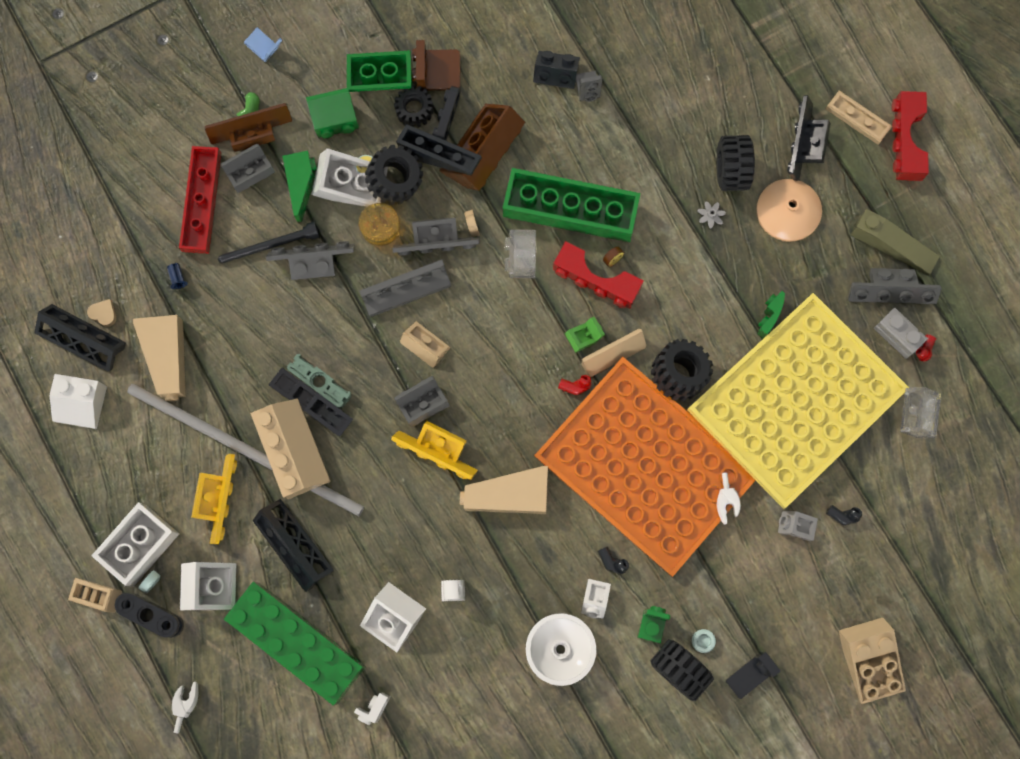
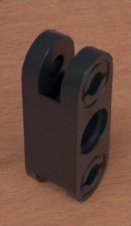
M123 593L115 601V610L119 615L159 636L177 637L183 631L184 622L181 617L140 595ZM149 609H151L153 611L154 616L152 620L148 622L146 620L145 615L146 612Z

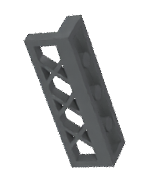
M439 260L359 292L369 316L373 317L452 286L443 260Z

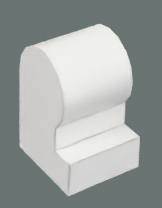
M465 580L441 581L442 601H465Z

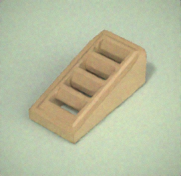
M75 578L68 600L104 612L115 613V601L122 594V591ZM84 585L85 589L83 592L82 598H79L82 591V587ZM92 588H93V592H92V595H91V598H90V601H89L88 599H89L91 590H92ZM102 591L99 603H97L100 592Z

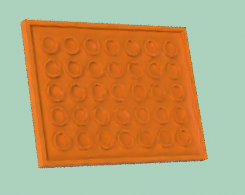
M622 357L534 457L544 466H548V469L668 575L673 577L721 521L717 511V498L719 491L724 489L722 473H728L729 488H735L740 498L754 483L755 479L688 411L675 400H672L670 396H664V391H659L656 384ZM727 504V505H726V511H727V513H728V512L730 511V509L733 507V506L730 505V504Z

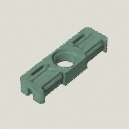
M297 354L294 357V362L289 363L287 366L291 374L339 409H342L352 397L350 391L347 392L334 383L333 378L317 366L314 367L302 359L300 354ZM318 376L325 378V384L322 387L314 386V379Z

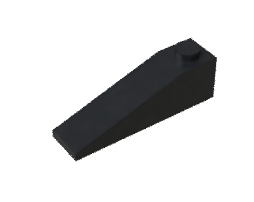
M407 124L396 141L398 147L399 145L404 146L403 150L407 151L410 149L412 156L417 155L419 158L418 162L472 176L482 159L481 155Z

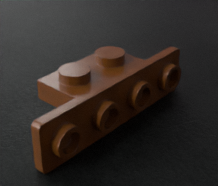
M283 103L206 125L204 128L211 144L230 140L233 151L237 152L246 150L256 144L261 145L275 141L273 127L292 122V117L287 104Z

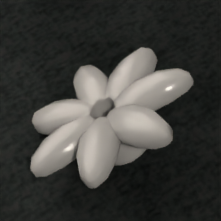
M705 202V209H698V213L704 215L699 220V223L708 221L710 229L713 227L714 221L722 225L723 222L719 217L725 215L726 212L722 210L717 211L719 208L718 202L713 207H711L709 202Z

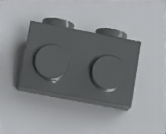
M259 144L248 148L221 164L237 193L275 173Z
M433 376L422 380L419 384L403 391L394 398L411 428L450 406Z

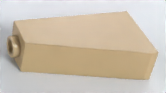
M178 315L133 319V324L157 395L165 399V401H178L179 397H186L183 320Z
M541 466L465 485V491H460V505H464L465 511L546 514L548 466Z

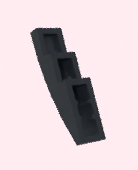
M281 368L268 384L287 400L299 399L302 410L338 437L343 434L353 420L284 368Z

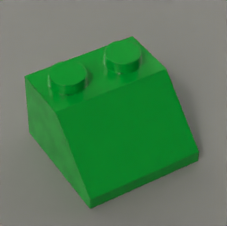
M348 88L306 97L314 130L318 138H330L334 134H348L359 129L355 107Z

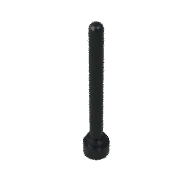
M315 221L307 223L302 230L222 254L218 257V261L226 263L303 238L314 240L320 238V234Z

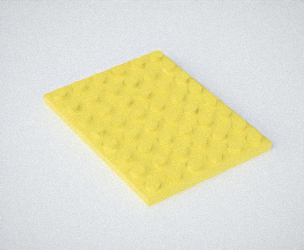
M812 293L687 410L763 489L785 509L890 408L909 387Z

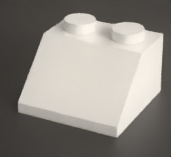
M55 374L49 395L52 421L97 429L107 386L96 380Z
M192 562L181 564L180 610H231L233 608L236 595V563Z
M388 582L374 598L360 626L395 652H398L418 624L426 608Z

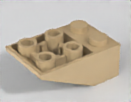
M884 618L839 630L843 653L861 704L906 691L895 631Z

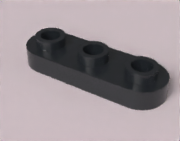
M451 86L450 90L446 89L444 95V102L446 103L444 109L440 108L438 114V121L440 122L438 128H434L433 136L447 141L459 103L461 88Z

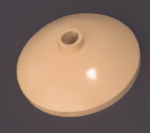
M782 179L771 183L763 190L757 202L756 212L761 227L770 236L781 241L794 242L808 237L815 231L821 221L822 205L817 193L806 183L799 180ZM790 202L794 203V204L796 205V207H794V208L790 207V206H789V203H790Z

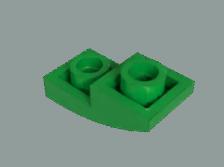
M783 291L777 296L773 294L765 303L768 306L764 311L766 316L758 324L760 330L757 332V335L762 339L770 332L781 313L785 299Z

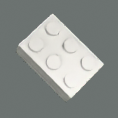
M138 502L92 554V557L125 586L134 587L177 538L179 533L151 508Z

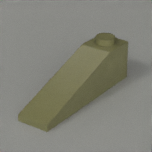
M868 209L860 216L851 233L852 237L927 275L931 274L940 257L888 219Z

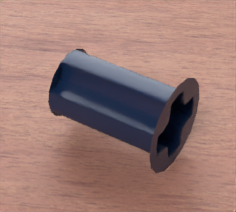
M173 263L168 265L167 270L172 283L170 288L181 289L187 286L188 283L184 280L180 264Z

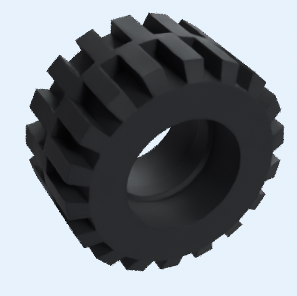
M749 135L721 136L718 142L716 158L717 180L721 191L750 190L754 179L755 155L753 142Z
M390 145L388 149L386 146L381 148L380 152L377 151L366 169L365 183L369 184L367 188L369 192H374L373 197L375 199L380 197V202L382 203L389 201V205H394L395 202L399 205L404 200L407 202L422 183L423 171H420L423 167L422 163H417L419 158L417 155L412 156L410 149L407 151L403 150L404 146L399 145L398 148H395V145ZM383 168H397L404 176V183L396 184L389 181L384 174Z
M677 339L672 343L669 342L656 356L652 363L653 368L651 369V375L654 376L652 381L654 384H658L657 389L659 391L665 392L664 396L668 397L670 395L672 400L680 398L681 401H686L688 398H694L710 382V376L713 374V369H711L713 363L712 360H708L710 355L708 352L704 353V348L701 345L698 347L694 341L689 343L688 339H682L680 342ZM674 363L683 365L688 370L690 377L681 375L676 370Z
M668 639L650 660L652 667L662 677L692 701H696L714 680L712 673L695 656L674 640Z

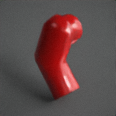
M925 335L928 339L916 350L915 354L922 362H926L932 357V349L936 338L932 335Z
M582 375L575 382L562 378L558 389L573 395H579L591 387V378L588 375Z

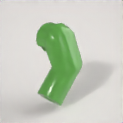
M253 92L246 94L245 109L238 112L237 116L259 110L260 100L257 94Z

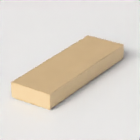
M841 91L837 92L826 107L827 111L877 145L880 144L892 127Z

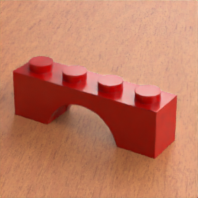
M900 91L896 99L892 101V112H895V119L892 123L895 139L892 149L893 152H896L893 172H896V180L923 181L929 173L928 152L921 150L914 144L910 135V128L912 124L921 121L927 113V92Z
M566 241L553 263V270L559 277L564 279L568 277L574 280L577 286L584 289L588 287L594 290L597 296L613 300V303L620 308L627 307L630 309L644 282V280L626 271L612 278H601L594 275L585 263V251Z

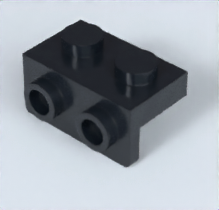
M538 51L533 82L574 89L580 57H575L571 54H557L551 51Z

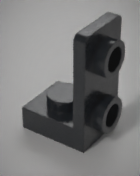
M760 652L728 677L726 683L735 695L742 699L768 677H775L781 670L766 652Z

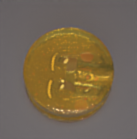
M375 203L362 211L359 217V228L362 236L368 243L375 246H385L392 243L399 235L400 221L396 211L391 206L384 203Z

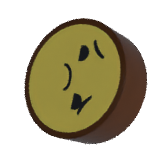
M616 246L606 253L603 257V262L608 267H612L622 259L625 252L619 246Z

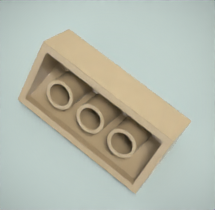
M299 399L271 404L250 413L283 498L291 499L331 482Z

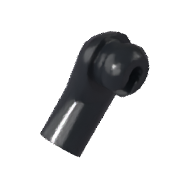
M831 505L826 512L828 516L844 526L855 524L862 517V511L857 507L841 511L834 505Z
M608 547L598 551L607 571L624 574L629 569L628 561L613 558Z

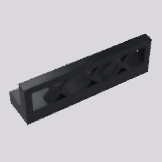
M53 304L38 312L35 334L107 372L113 370L115 356L125 349L126 342ZM44 323L49 325L53 333L43 330ZM62 332L69 337L70 343L64 341L61 335ZM79 343L86 344L90 352H85ZM99 352L108 356L107 363L101 360Z
M281 499L260 509L252 520L304 592L312 589L318 581L334 571ZM278 507L283 514V519L275 517L272 510ZM286 526L295 530L296 537L286 532ZM300 544L307 546L310 550L309 555L301 552L299 549ZM313 562L320 564L324 569L319 575L313 568Z

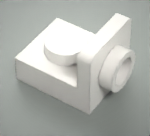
M588 579L581 613L590 618H604L611 584Z
M383 692L379 693L378 696L374 695L368 706L371 709L370 712L360 707L355 709L354 713L359 715L357 719L367 725H370L371 722L374 724L378 723L390 696Z

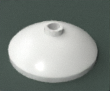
M553 614L540 620L530 631L526 642V656L532 671L543 681L558 686L570 685L584 678L591 670L596 657V643L589 627L579 618L568 614ZM558 645L565 647L563 654L557 653L556 647Z

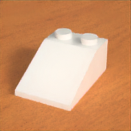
M328 148L320 154L311 195L331 201L378 209L381 205V198L377 197L375 199L373 197L374 192H369L367 188L369 184L365 183L367 175L365 173L359 174L355 166L367 168L370 161ZM388 167L383 168L385 176L387 175Z

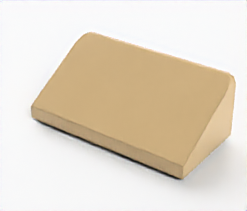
M417 321L403 333L400 340L402 345L432 368L439 363L450 349L447 344Z

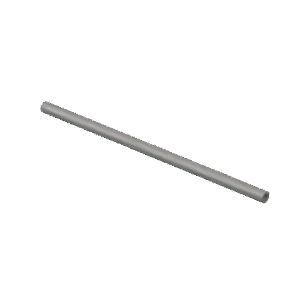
M135 384L129 386L128 394L272 470L265 453ZM325 485L310 490L358 517L364 510V506Z

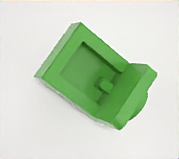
M595 317L590 318L582 325L569 329L565 333L575 353L595 345L605 335Z

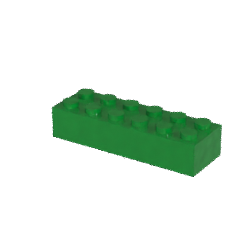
M512 168L503 204V217L630 242L641 193Z
M253 581L224 618L226 622L333 706L340 702L366 667L258 582Z

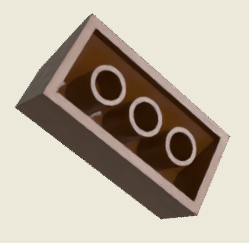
M485 103L457 144L459 147L482 156L472 176L441 168L439 171L465 188L479 191L486 184L487 178L492 171L497 168L498 162L509 150L511 143L520 134L521 128L526 122L511 106Z

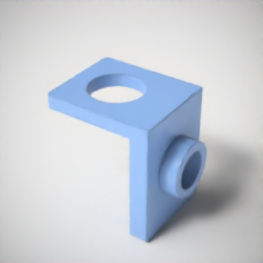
M256 28L244 41V44L266 62L279 48L283 40L280 38L274 43L259 28Z

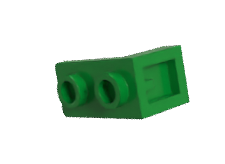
M656 606L644 610L637 638L661 643L666 620H670L671 615L665 614L666 609Z

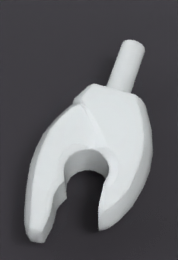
M722 473L724 489L719 491L717 498V511L724 525L727 524L726 505L730 504L733 506L735 517L739 515L741 508L740 497L735 488H729L728 473Z
M193 682L188 700L185 701L183 699L184 685L180 686L173 696L172 712L173 715L178 716L174 733L180 732L183 717L188 718L197 704L199 695L197 682Z

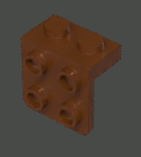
M416 40V48L412 49L413 62L416 61V68H412V79L417 82V87H422V91L424 89L427 91L450 90L451 86L460 88V51L457 49L426 50L425 40Z

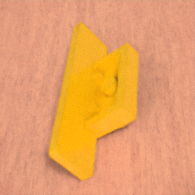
M429 421L424 423L418 439L402 431L396 432L391 438L400 448L410 449L416 452L418 457L430 459L436 462L438 467L456 472V475L462 479L472 480L478 471L459 461L467 440Z
M227 454L225 456L222 476L199 473L191 518L213 521L210 544L213 545L219 544L225 534V527H222L224 518H227L229 512V505L226 503L227 497L231 495L233 483L230 481L231 475L235 473L237 467V460H234L235 454Z

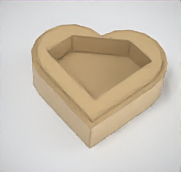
M473 210L465 211L466 222L471 236H480Z
M110 299L95 303L87 310L89 318L105 327H111L116 322V313L113 302Z

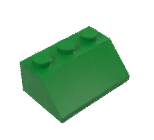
M411 51L347 54V88L349 92L412 88L413 63Z

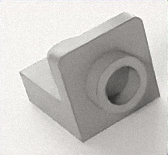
M783 511L779 519L778 533L792 535L807 541H814L818 518L797 511Z

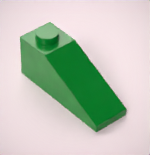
M308 150L282 156L293 214L298 223L303 221L315 180L314 170H317L315 157L311 158Z

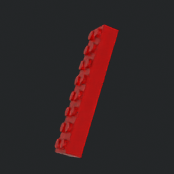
M192 146L179 249L182 252L209 254L222 154L218 147Z

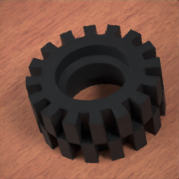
M412 86L411 90L404 89V92L401 90L398 92L399 97H395L394 103L398 120L400 122L403 121L405 126L409 124L414 127L417 124V128L421 127L420 123L426 125L427 119L431 120V114L434 112L432 98L427 90L424 89L422 91V87L418 86L415 89ZM411 101H419L422 104V108L417 113H409L406 110V105Z

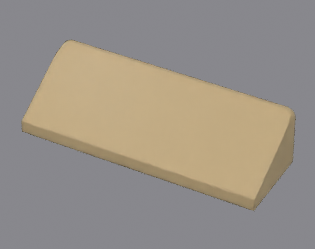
M637 329L584 357L581 365L586 374L592 377L615 365L622 357L626 359L645 349L646 342L643 331Z

